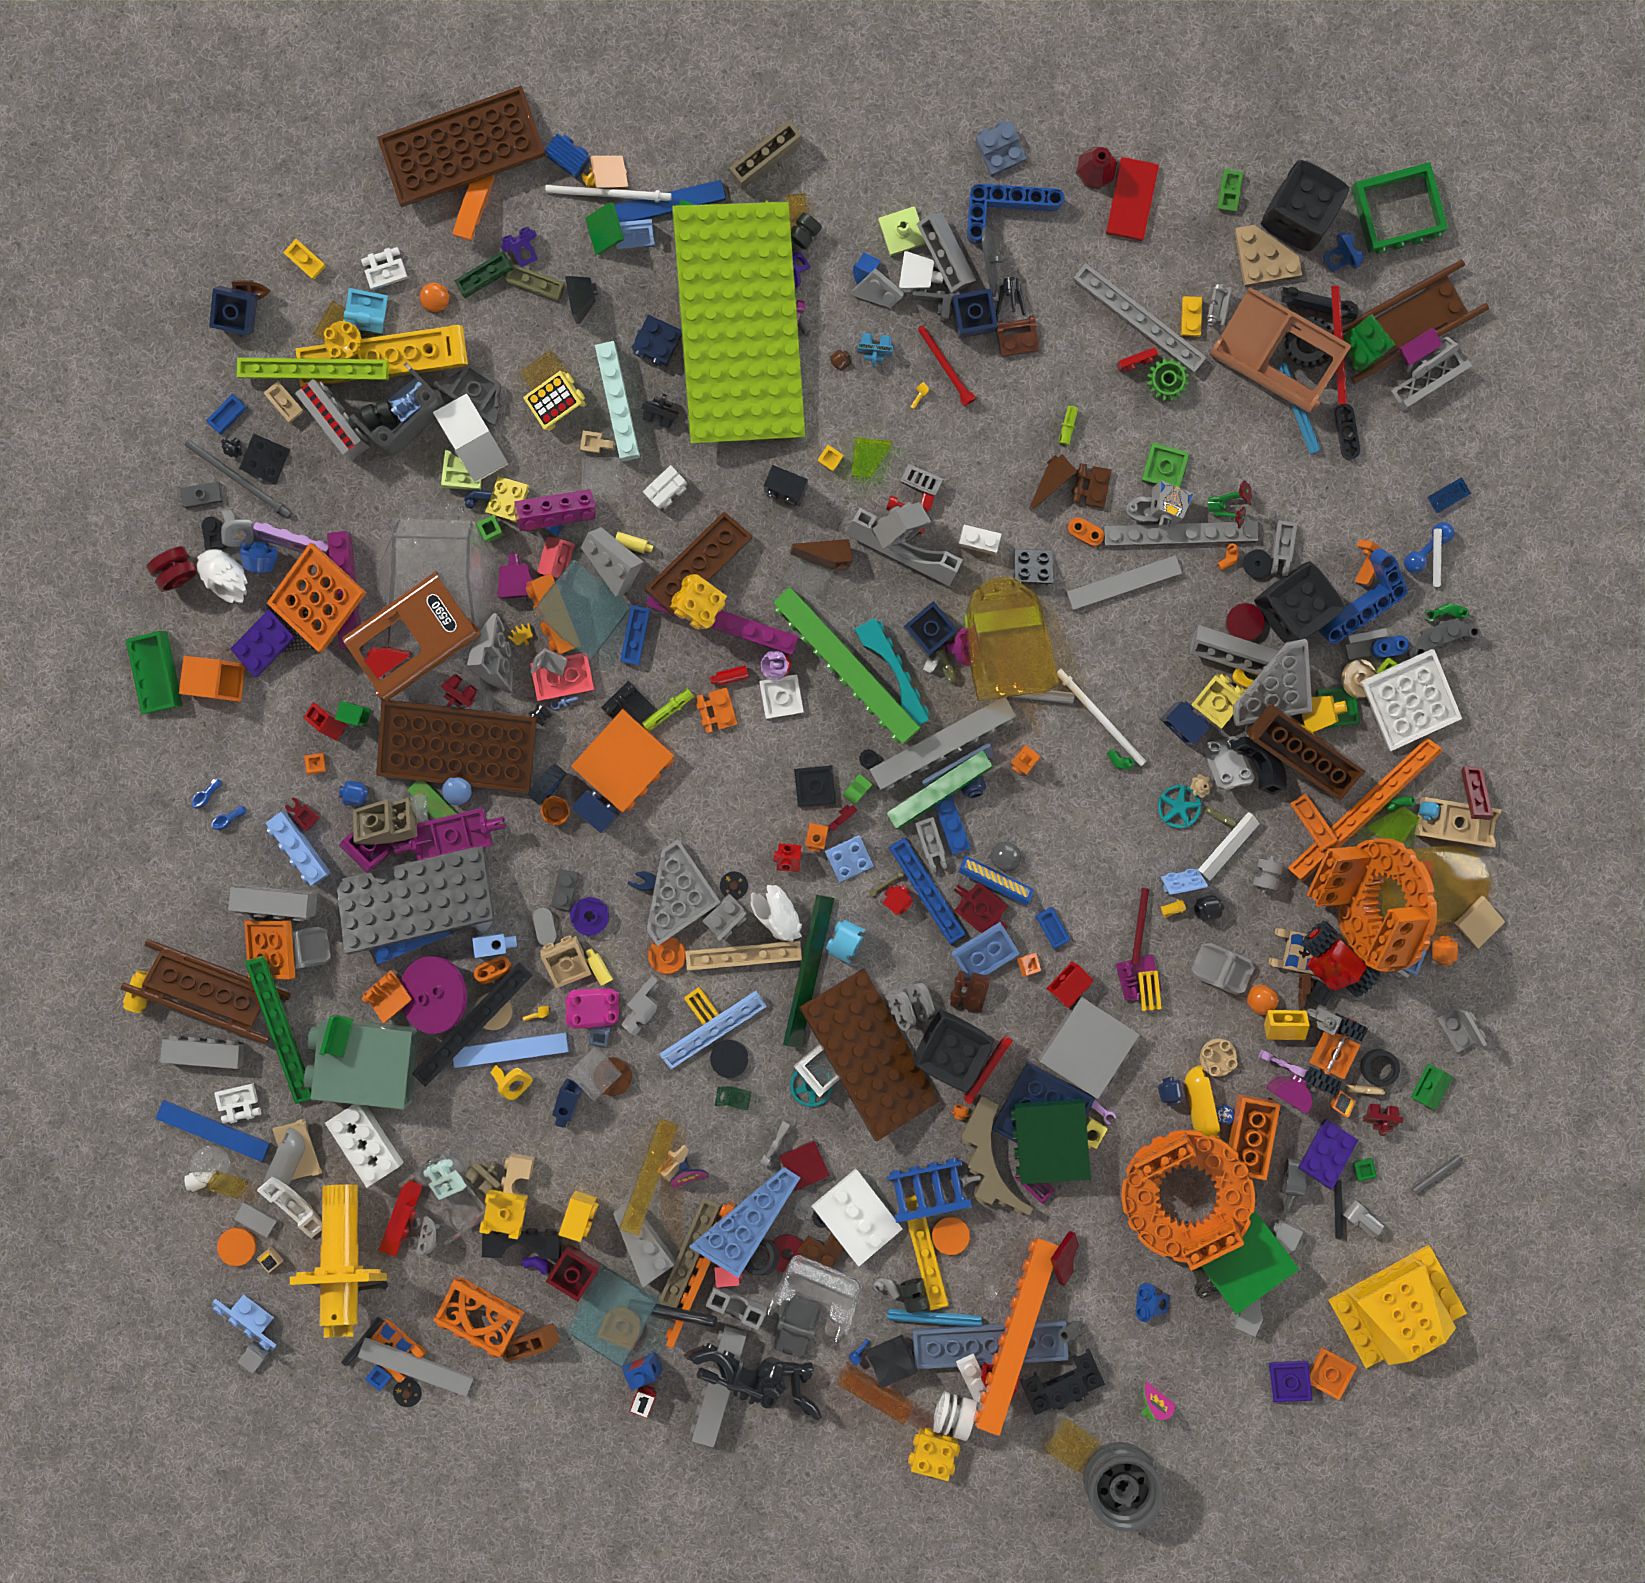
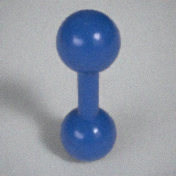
M1440 522L1432 529V537L1434 536V529H1442L1441 544L1450 542L1454 537V528L1447 522ZM1433 538L1420 552L1414 551L1405 557L1404 566L1407 571L1419 573L1425 568V557L1433 550Z

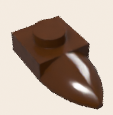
M234 280L231 282L232 289L258 294L257 300L264 298L270 293V289L260 283L253 282V280Z
M1299 973V1011H1303L1308 994H1310V990L1314 986L1313 978L1308 973Z

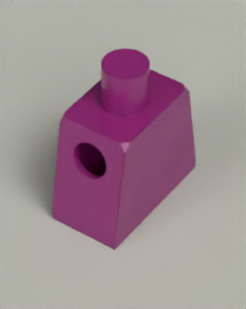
M509 554V566H500L497 596L499 599L529 597L526 592V582L533 580L530 567L527 564H520L519 554Z

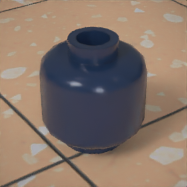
M983 775L961 788L963 795L968 796V798H976L983 795V791L986 789Z
M1173 1076L1162 1079L1163 1083L1158 1085L1161 1101L1167 1103V1106L1182 1103V1099L1185 1098L1182 1082L1178 1079L1174 1080Z

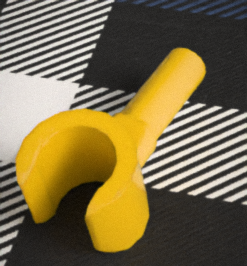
M924 382L916 388L920 394L910 406L915 409L922 397L929 392V388Z
M537 1007L538 1013L524 1016L523 1020L544 1018L549 1015V1007Z

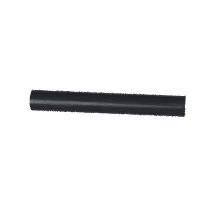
M1337 1180L1334 1186L1335 1238L1342 1239V1180Z
M380 1317L374 1321L341 1361L344 1366L347 1367L360 1352L365 1337L370 1339L384 1321Z

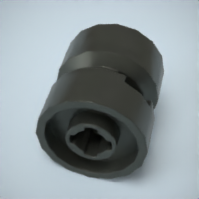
M802 212L796 221L797 226L791 227V241L801 249L807 250L813 242L812 237L818 235L822 226L811 215Z
M387 398L377 401L375 406L369 404L361 407L362 416L370 431L375 430L381 424L389 425L396 422L395 415L391 410V404Z
M914 1278L899 1284L901 1294L905 1297L903 1302L906 1312H918L930 1306L928 1296L924 1293L926 1289L923 1278Z

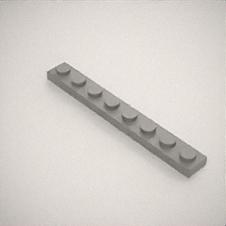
M1085 263L1073 278V281L1177 362L1180 361V364L1194 374L1206 359V356Z
M1258 521L1244 522L1240 529H1238L1237 522L1171 525L1169 530L1160 529L1158 527L1159 524L1103 527L1104 546L1258 541Z

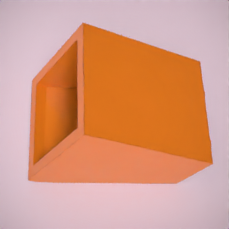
M184 656L179 694L241 702L246 667L242 663Z

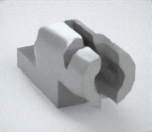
M654 974L627 1004L632 1011H629L621 1025L633 1036H636L642 1028L638 1022L646 1024L657 1011L658 1003L647 994L648 992L652 994L659 986L656 983L659 978Z

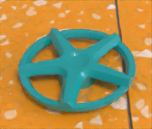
M1184 785L1171 786L1160 796L1158 812L1162 820L1169 826L1175 828L1188 827L1199 817L1201 811L1199 796L1194 795L1196 799L1194 802L1185 801V791L1193 792L1190 787ZM1180 788L1177 799L1165 796L1169 791ZM1162 800L1171 806V810L1165 817L1161 810ZM1197 807L1194 818L1189 821L1187 809ZM1178 814L1184 824H1173L1169 820Z
M817 1064L805 1065L806 1068L818 1069L813 1075L818 1082L823 1072L829 1081L832 1079L829 1072L822 1066ZM796 1070L791 1077V1094L801 1105L807 1107L819 1106L826 1102L832 1093L833 1086L825 1091L828 1094L822 1101L815 1103L816 1093L801 1074ZM799 1074L804 1084L794 1089L793 1082L796 1075ZM807 1092L810 1104L801 1101L796 1094Z

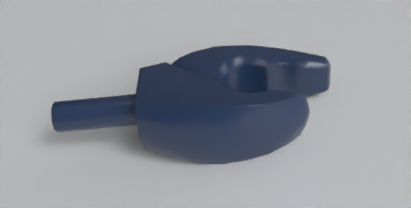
M640 871L636 872L635 875L645 879L643 884L632 881L627 882L628 885L637 890L651 891L654 890L657 876L650 872Z

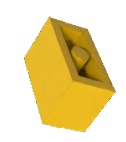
M1268 1010L1264 1023L1267 1040H1305L1310 1026L1307 1011Z

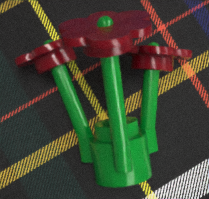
M1243 481L1237 492L1209 497V512H1214L1215 516L1235 518L1238 529H1240L1246 515L1245 506H1242V509L1237 511L1236 514L1222 512V510L1226 509L1227 500L1243 498L1246 503L1251 505L1252 493L1250 484Z

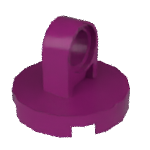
M962 628L955 640L944 643L946 653L955 654L957 661L962 666H974L978 662L976 660L977 654H981V639L979 634L974 632V628Z

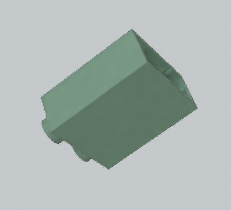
M329 1018L320 1021L318 1027H311L308 1037V1048L316 1050L314 1065L308 1064L306 1067L304 1087L312 1088V1100L405 1109L411 1104L414 1083L412 1073L416 1065L419 1030L417 1028L354 1020L344 1057H338L330 1054L320 1055Z

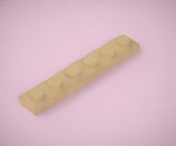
M800 940L686 951L687 970L802 960Z

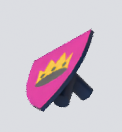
M686 1157L684 1162L679 1164L681 1171L671 1179L670 1183L675 1188L707 1177L709 1173L701 1169H690Z

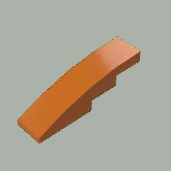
M495 175L469 184L452 232L453 236L468 241L473 240L476 226L479 225L483 209L486 208Z

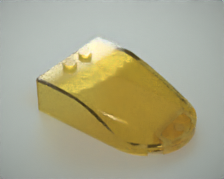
M996 577L982 583L972 594L967 608L969 658L977 701L1050 691L1059 683L1043 608L1038 596L1032 589L1023 585L1021 581L1010 577Z
M1457 845L1406 848L1412 849L1416 853L1418 861L1424 863L1431 877L1435 890L1433 897L1437 903L1436 924L1455 922L1481 896L1487 899L1490 887L1488 870L1481 858L1473 851ZM1392 877L1383 879L1384 883L1380 884L1383 921L1388 913L1387 909L1406 908L1405 904L1408 902L1407 899H1404L1406 893L1401 891L1402 885H1398L1397 880H1392Z

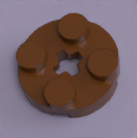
M618 1057L605 1058L595 1068L593 1075L595 1086L604 1095H620L630 1086L632 1070L624 1060ZM611 1071H613L614 1074H618V1077L615 1079L614 1083L611 1079H608V1076L610 1075Z

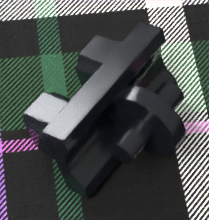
M664 393L661 398L654 396L653 402L646 401L642 404L641 408L644 409L643 420L653 422L655 414L661 415L662 418L659 425L665 428L671 427L679 412L669 409L673 403L667 401V395Z

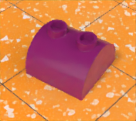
M353 832L339 844V847L366 873L374 870L394 850L389 843L355 844Z
M1292 1074L1291 1077H1276L1266 1086L1267 1090L1305 1114H1308L1312 1105V1097L1306 1087L1307 1082Z

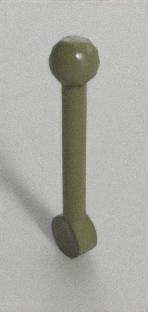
M900 871L895 877L876 889H870V896H875L884 887L897 879H902L904 873Z

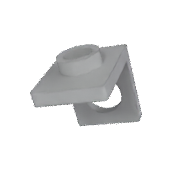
M544 648L535 656L531 673L534 674L540 667H543L562 676L568 659Z
M253 1341L247 1347L246 1352L239 1359L238 1363L249 1372L254 1373L269 1352Z

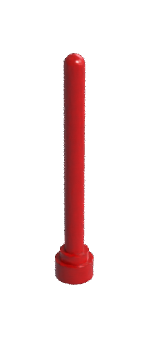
M919 326V333L960 394L959 401L963 407H966L976 400L973 392L965 389L924 326Z

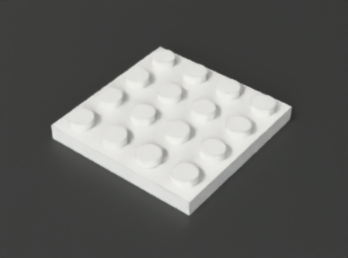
M1433 649L1361 681L1390 751L1462 719L1436 652Z

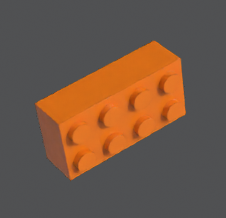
M1238 1094L1228 1144L1238 1153V1159L1245 1162L1249 1170L1248 1177L1267 1180L1280 1104L1274 1100Z

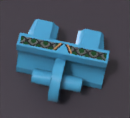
M863 333L861 342L858 343V352L870 353L865 354L864 360H872L871 366H875L876 361H884V356L880 355L892 356L891 336L882 335L879 345L872 344V334Z

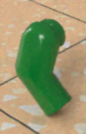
M1115 748L1106 753L1117 769L1129 770L1134 766V760L1131 757H1119Z

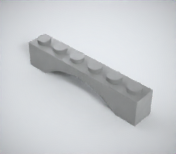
M859 508L847 532L848 536L950 586L963 559L947 551L925 550L906 542L883 549L872 530L878 524V517Z
M1277 1219V1222H1274L1270 1228V1231L1287 1253L1296 1249L1303 1234V1231L1298 1227L1280 1219ZM1260 1298L1237 1315L1232 1311L1230 1323L1234 1328L1256 1337L1263 1321Z

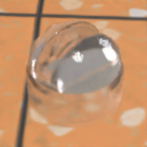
M987 1286L986 1289L990 1292L984 1291V1297L993 1303L1000 1289L994 1286Z

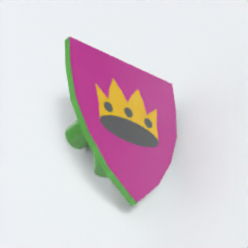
M1145 1380L1143 1396L1146 1407L1141 1411L1142 1415L1150 1420L1154 1419V1421L1168 1420L1173 1415L1175 1404Z

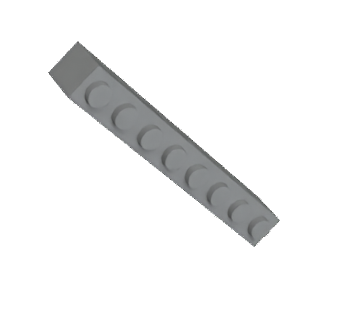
M1004 696L869 770L879 789L884 788L887 791L895 786L894 782L901 779L904 782L912 777V772L918 770L920 773L929 768V763L935 761L937 764L946 759L945 755L952 752V754L963 750L962 745L966 743L972 745L980 740L978 737L984 733L986 736H989L996 732L995 727L1001 724L1005 727L1013 723L1012 718L1016 717Z

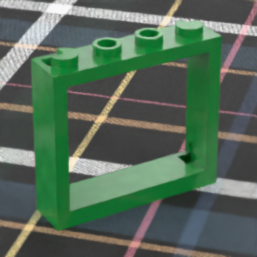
M1431 162L1357 181L1351 187L1369 254L1374 252L1382 254L1394 247V250L1401 249L1406 246L1405 244L1411 242L1413 245L1424 242V239L1431 237V240L1442 237V234L1448 230ZM1423 176L1436 226L1378 242L1365 191Z

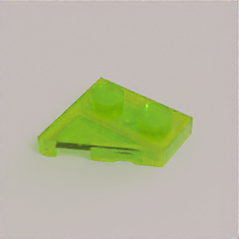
M855 437L851 476L871 478L890 449L892 441Z
M1400 807L1395 812H1391L1368 825L1366 829L1379 838H1391L1403 843L1420 817L1405 807Z

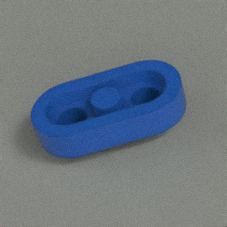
M1401 635L1380 638L1372 642L1371 653L1376 658L1402 655L1408 651L1409 641ZM1381 645L1385 647L1384 651L1381 649Z

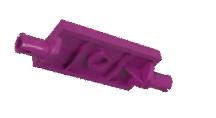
M480 808L418 823V837L394 842L393 848L401 846V848L395 849L394 852L397 855L412 851L415 852L418 860L468 848L491 846L493 842L490 832L506 829V823L498 825L500 822H505V818L502 816L487 820L485 809Z

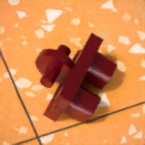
M457 674L445 680L440 686L447 691L443 697L449 700L446 705L449 708L453 704L458 708L462 704L470 707L475 701L474 698L478 689L470 684L465 691L460 689L458 686L463 679Z
M1371 1103L1368 1105L1367 1114L1363 1116V1122L1377 1123L1373 1124V1129L1378 1130L1380 1136H1385L1387 1131L1393 1132V1126L1403 1123V1117L1399 1116V1107L1387 1106L1385 1115L1380 1114V1104Z

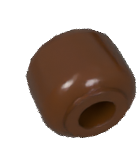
M837 350L830 357L831 364L837 370H844L851 363L849 359L850 354L846 350L844 352Z

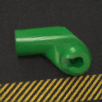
M1413 796L1392 798L1386 804V810L1388 812H1395L1396 807L1414 806L1415 798Z

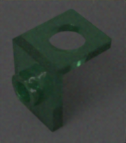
M733 1086L718 1087L715 1106L728 1105L749 1110L751 1091ZM724 1091V1098L721 1101L720 1097L722 1092Z

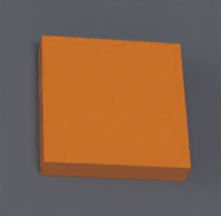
M1322 1347L1309 1370L1311 1385L1340 1400L1357 1366Z

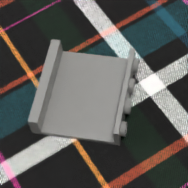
M1079 996L1038 1060L1098 1099L1107 1092L1109 1081H1113L1119 1072L1117 1069L1120 1064H1124L1129 1057L1128 1052L1131 1047H1136L1140 1034Z

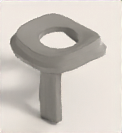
M232 510L222 511L221 514L225 521L221 528L222 543L231 547L241 546L242 543L247 545L253 544L255 542L254 522L249 519L235 520ZM235 529H243L246 532V537L243 540H234L231 537V533Z

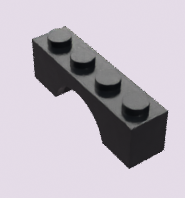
M528 1228L526 1231L521 1232L518 1239L508 1238L509 1234L496 1231L482 1234V1258H501L505 1250L516 1243H525L533 1247L539 1259H559L561 1256L562 1236L559 1235L557 1229H546L543 1232L538 1231L536 1228Z

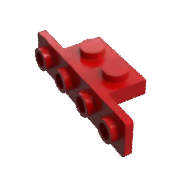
M405 1179L378 1250L394 1257L397 1256L403 1239L407 1238L410 1231L408 1225L410 1221L414 1220L417 1210L414 1209L423 1188L422 1184Z

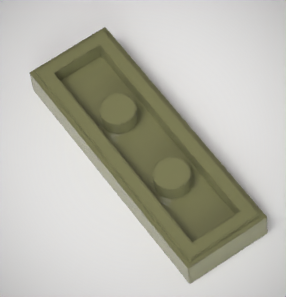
M511 263L514 269L506 274L504 280L506 283L559 302L565 282Z

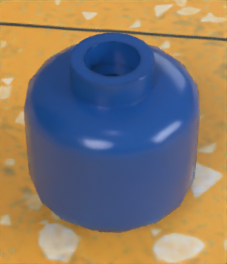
M346 781L344 787L340 786L339 798H342L344 805L360 807L363 803H366L368 788H365L362 782Z

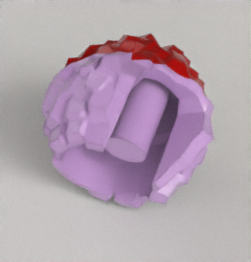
M777 650L768 651L761 660V671L768 679L780 680L790 672L791 660L783 652Z

